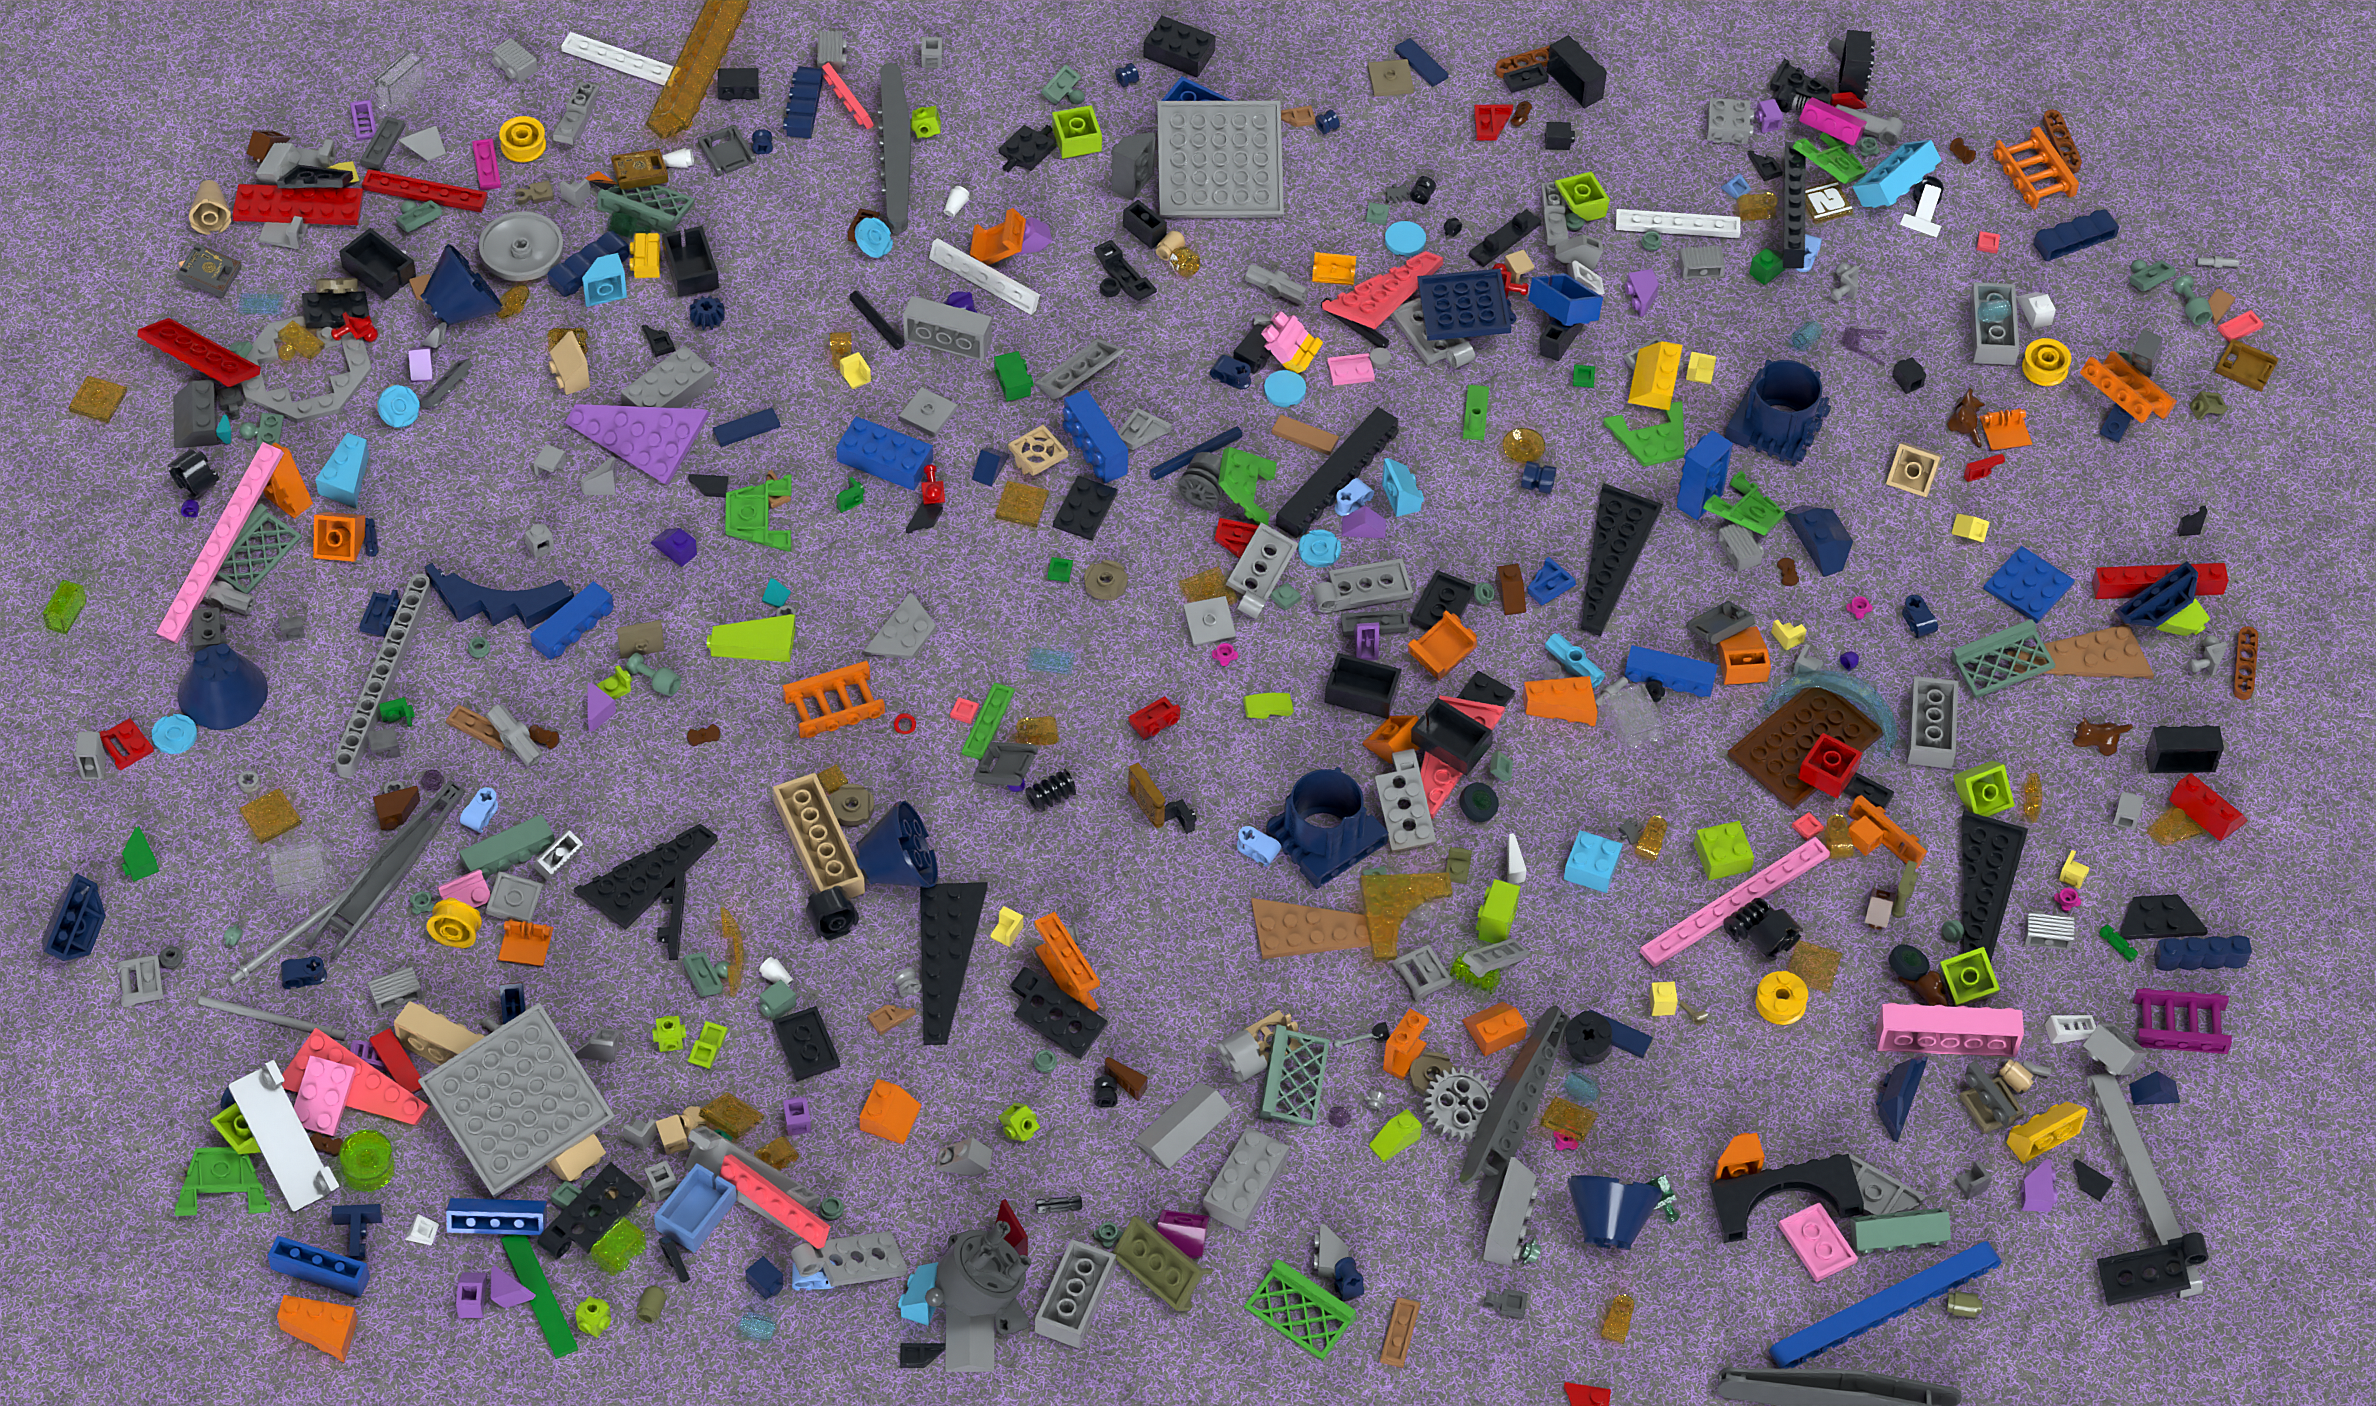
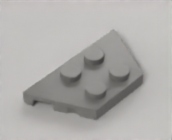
M911 592L866 647L864 655H884L885 658L899 657L901 659L913 660L935 632L936 624Z
M1844 1153L1849 1154L1864 1201L1863 1214L1866 1216L1909 1211L1925 1201V1195L1852 1154Z

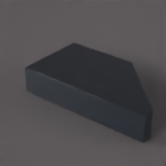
M1748 151L1747 155L1763 181L1783 175V171L1773 157L1767 155L1763 157L1754 154V151Z
M642 325V330L655 357L675 351V346L668 332L663 330L657 331L649 328L648 325Z
M688 475L689 481L704 496L726 498L729 476Z
M922 501L906 527V533L910 534L915 530L934 527L943 512V507L936 504L924 505Z
M2206 506L2199 507L2200 511L2193 515L2187 514L2181 518L2177 529L2179 536L2200 535L2208 512Z
M2075 1159L2073 1167L2078 1177L2080 1190L2101 1202L2114 1181Z
M667 1236L659 1239L658 1242L671 1268L674 1267L680 1282L685 1283L690 1280L674 1241Z
M900 1343V1368H925L946 1350V1343Z

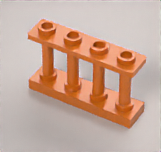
M2039 126L2032 128L2028 141L2010 147H2005L2001 140L1996 141L1993 150L1995 160L2002 164L2004 173L2011 177L2014 187L2020 190L2025 203L2030 204L2033 210L2037 209L2041 197L2059 191L2065 192L2069 198L2076 196L2079 187L2078 180ZM2029 148L2035 149L2038 154L2017 162L2011 155ZM2040 162L2042 164L2045 163L2048 168L2028 176L2021 170ZM2048 177L2055 178L2058 182L2039 190H2035L2031 184Z
M2115 351L2109 353L2103 364L2094 357H2089L2080 371L2083 377L2140 423H2145L2152 411L2162 419H2165L2177 402Z
M867 661L782 685L785 703H795L802 720L798 724L800 739L804 737L812 738L824 731H835L841 726L855 725L861 720L868 718L876 719L881 714H885L884 700H874L866 682L870 679V667ZM858 684L866 703L853 707L845 687ZM832 690L837 691L845 710L832 713L824 693ZM814 696L818 701L823 716L811 720L803 699Z
M1053 912L1035 920L1034 926L1045 942L1036 947L1035 952L1057 987L1092 1011L1097 1012L1098 1005L1089 991L1099 987L1100 980L1057 914Z

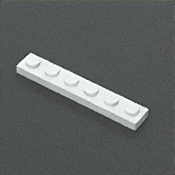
M572 32L569 33L561 45L563 52L672 88L680 75V69Z
M1617 209L1616 230L1739 238L1740 217Z
M938 238L933 241L929 259L1030 315L1036 311L1040 294Z

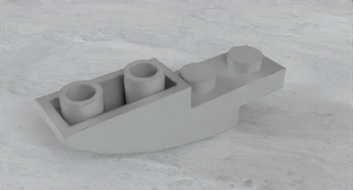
M580 82L567 103L565 115L553 133V141L573 145L576 139L580 140L599 93L598 85L588 82Z
M1555 182L1541 183L1544 237L1547 241V246H1553L1568 240L1565 202L1562 194L1554 184Z

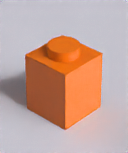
M1864 815L1861 819L1851 822L1847 828L1848 834L1846 839L1867 856L1881 845L1884 832Z

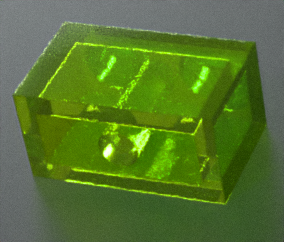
M66 580L61 581L42 613L47 629L68 634L87 602L82 585Z
M623 1217L590 1249L592 1260L612 1276L618 1271H624L629 1264V1260L635 1255L639 1256L646 1247L645 1233Z

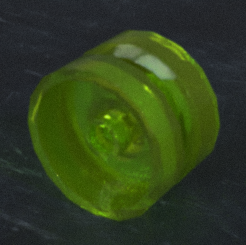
M364 1129L352 1133L341 1144L339 1151L344 1178L351 1187L359 1191L370 1192L381 1189L390 1182L394 1176L396 1166L390 1141L384 1134L376 1130Z

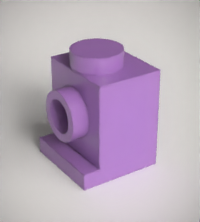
M1775 99L1759 102L1757 104L1756 119L1758 123L1762 124L1761 132L1766 133L1781 129L1783 115Z
M793 1097L789 1100H784L783 1108L788 1136L810 1133L811 1121L807 1098Z

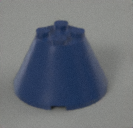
M450 243L445 246L424 292L420 295L424 302L432 307L431 312L437 319L446 322L447 327L501 312L504 308L496 294L478 272L475 274L470 270L469 261Z
M222 643L206 647L195 653L193 662L180 682L177 696L182 713L192 719L195 725L198 724L211 730L232 729L249 722L259 713V710L267 700L268 684L264 673L257 665L232 650L229 645Z
M907 801L896 802L860 841L856 842L859 856L856 857L858 867L861 870H865L871 885L878 883L930 888L935 886L938 881V866L934 849L929 850L925 839L929 837V834L920 816Z
M1574 1175L1571 1176V1179L1568 1178L1567 1181L1584 1237V1243L1596 1245V1247L1604 1249L1617 1246V1249L1631 1250V1245L1663 1196V1190L1635 1181L1632 1184H1619L1618 1178Z

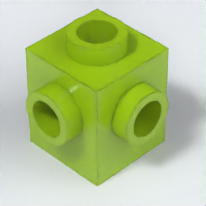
M936 105L912 110V119H910L911 131H915L917 138H928L941 133L942 122Z
M664 1016L656 1019L657 1028H652L654 1042L659 1043L660 1052L683 1049L682 1039L686 1038L685 1024L680 1025L679 1016Z
M1015 1102L998 1116L1004 1126V1133L1013 1140L1027 1141L1040 1128L1036 1121V1114L1026 1104Z
M590 1295L585 1302L582 1301L577 1306L575 1311L577 1327L597 1338L603 1330L609 1327L612 1320L608 1303L603 1299H595Z

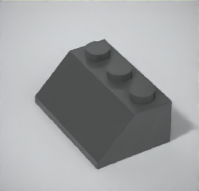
M1149 132L1123 137L1118 144L1116 143L1111 150L1112 176L1110 179L1112 191L1134 200L1153 176L1155 133Z
M214 379L191 381L173 396L174 448L218 445V436L216 435L218 427L217 392Z

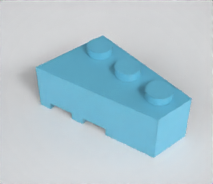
M347 432L315 479L318 494L357 508L361 484L369 458L366 439Z

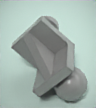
M1840 263L1836 267V274L1841 280L1839 288L1831 290L1833 300L1839 301L1845 294L1853 300L1856 298L1859 287V266L1856 265L1851 268L1847 263Z
M2209 635L2203 641L2205 651L2202 659L2198 661L2193 659L2189 662V669L2193 673L2207 667L2211 676L2216 675L2226 651L2227 643H2220L2216 636Z

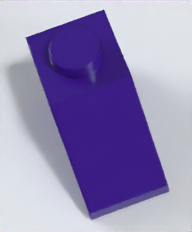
M681 528L666 529L651 541L652 545L680 567H683L697 555L696 540Z

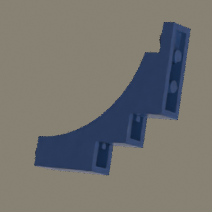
M433 563L424 566L430 584L459 623L480 612L485 614L493 626L517 615L528 630L549 619L574 597L571 587L569 585L566 586L561 579L538 588L506 591L479 586L461 578L454 572L445 576L441 569L437 570Z

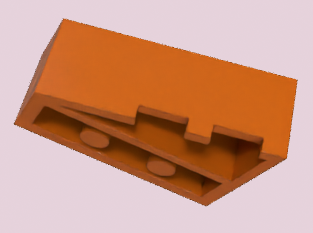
M275 442L271 446L282 450L284 454L263 490L264 497L295 519L310 507L313 502L290 450L286 447H281Z
M1590 676L1524 682L1522 698L1527 715L1550 719L1568 720L1567 722L1573 723L1575 721L1588 723L1590 726L1596 725L1598 712Z
M283 1295L277 1314L281 1330L316 1346L319 1350L327 1352L345 1363L358 1321L355 1307Z

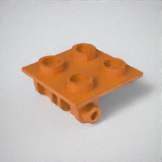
M2017 408L2016 410H2011V412L2007 409L2004 413L2002 410L1994 413L1987 412L1986 415L1979 417L1991 450L2032 445L2023 419L2026 418L2025 409Z
M513 919L505 921L504 930L506 931L498 960L543 967L554 927L547 926V924L527 923V921L516 922Z

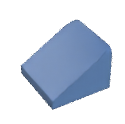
M1740 173L1720 187L1737 201L1752 190Z

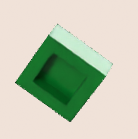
M1574 364L1572 386L1594 388L1595 366Z
M1052 557L1048 579L1069 583L1073 560Z

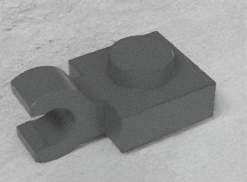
M235 385L216 390L222 411L229 409L232 420L241 418L238 407L243 406L238 386Z
M1504 1289L1502 1295L1486 1292L1483 1307L1501 1308V1315L1524 1319L1528 1293Z

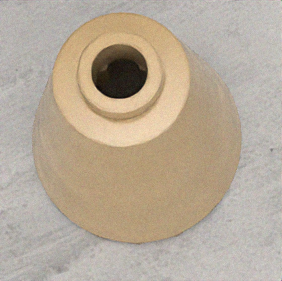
M213 180L203 181L199 185L189 210V220L192 228L205 235H210L209 231L219 230L218 233H221L229 227L231 222L230 209L219 184Z

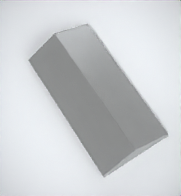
M1097 338L1036 381L1035 384L1052 399L1059 398L1124 353V349Z
M1198 1082L1143 1131L1134 1142L1169 1170L1229 1116L1233 1109L1216 1089Z
M946 1306L945 1372H994L995 1315L969 1316L958 1310L955 1306L952 1308Z

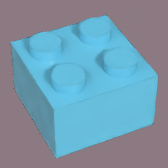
M1579 830L1566 864L1564 880L1607 893L1621 857L1623 844Z

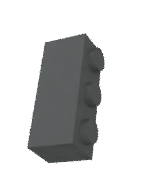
M2143 329L2132 351V365L2145 376L2147 374L2152 376L2162 355L2163 337Z

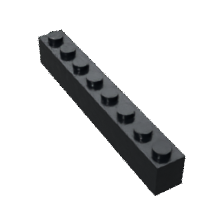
M1785 142L1783 268L1804 269L1806 156L1793 148L1796 142Z
M1377 407L1276 514V526L1295 538H1298L1301 533L1305 534L1314 519L1318 520L1322 516L1324 509L1327 506L1333 505L1337 492L1347 486L1352 479L1358 478L1361 469L1365 465L1369 466L1374 459V455L1377 452L1381 453L1388 440H1393L1399 432L1398 418Z

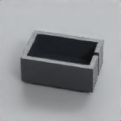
M1161 15L1153 30L1150 31L1144 40L1143 57L1198 78L1215 52L1216 36Z
M1847 30L1839 68V83L1841 85H1839L1838 93L1852 92L1861 101L1863 96L1868 94L1869 83L1866 82L1871 80L1872 70L1869 68L1874 66L1875 56L1871 53H1874L1875 41L1871 40L1872 32Z
M1569 35L1551 44L1546 72L1584 109L1603 99L1607 75L1605 68L1599 65L1591 54L1587 53Z
M702 226L684 229L685 247H682L680 231L662 234L663 252L678 297L719 288L718 271Z
M371 228L339 251L342 268L384 300L395 294L399 290V285L404 287L409 283L410 279L416 277L414 260Z
M1337 653L1332 672L1326 684L1324 703L1389 719L1400 687L1402 669Z
M1437 697L1426 710V716L1422 715L1411 729V742L1467 776L1493 744V731Z
M2184 725L2180 727H2153L2145 750L2149 773L2216 772L2224 750L2220 726Z

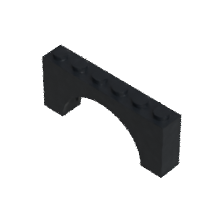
M1834 1154L1826 1159H1811L1806 1163L1798 1165L1788 1164L1779 1169H1765L1760 1173L1742 1174L1737 1178L1728 1180L1718 1179L1714 1183H1710L1709 1194L1724 1243L1747 1239V1220L1753 1209L1764 1199L1780 1192L1804 1191L1818 1195L1834 1207L1840 1219L1861 1215L1864 1210V1201L1849 1154Z

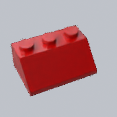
M2192 773L2178 781L2169 798L2170 802L2220 842L2248 821L2241 812Z

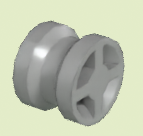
M912 968L903 969L894 976V982L896 985H899L898 991L903 997L915 994L921 989V983L916 979L917 974Z

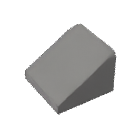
M446 322L435 327L422 342V345L436 348L444 343Z

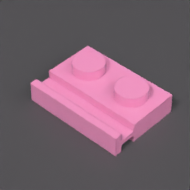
M1369 353L1328 358L1327 363L1332 385L1374 381L1375 376Z
M480 869L437 886L442 900L452 897L473 908L488 903L491 896Z

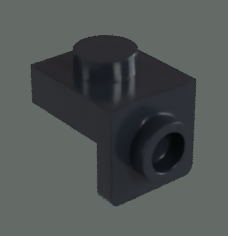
M1183 799L1170 802L1165 806L1164 822L1176 817L1186 834L1195 831L1196 815L1192 809L1189 810Z

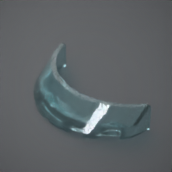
M1821 670L1797 675L1775 688L1765 702V711L1769 712L1775 699L1780 696H1792L1798 689L1820 687L1860 702L1870 710L1884 734L1886 758L1890 759L1898 740L1894 716L1883 697L1866 682L1857 677H1851L1846 673Z

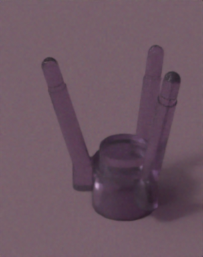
M1845 327L1842 344H1846L1847 350H1852L1875 363L1885 366L1883 361L1858 349L1855 345L1860 344L1861 338L1883 340L1882 336L1870 334H1886V330Z

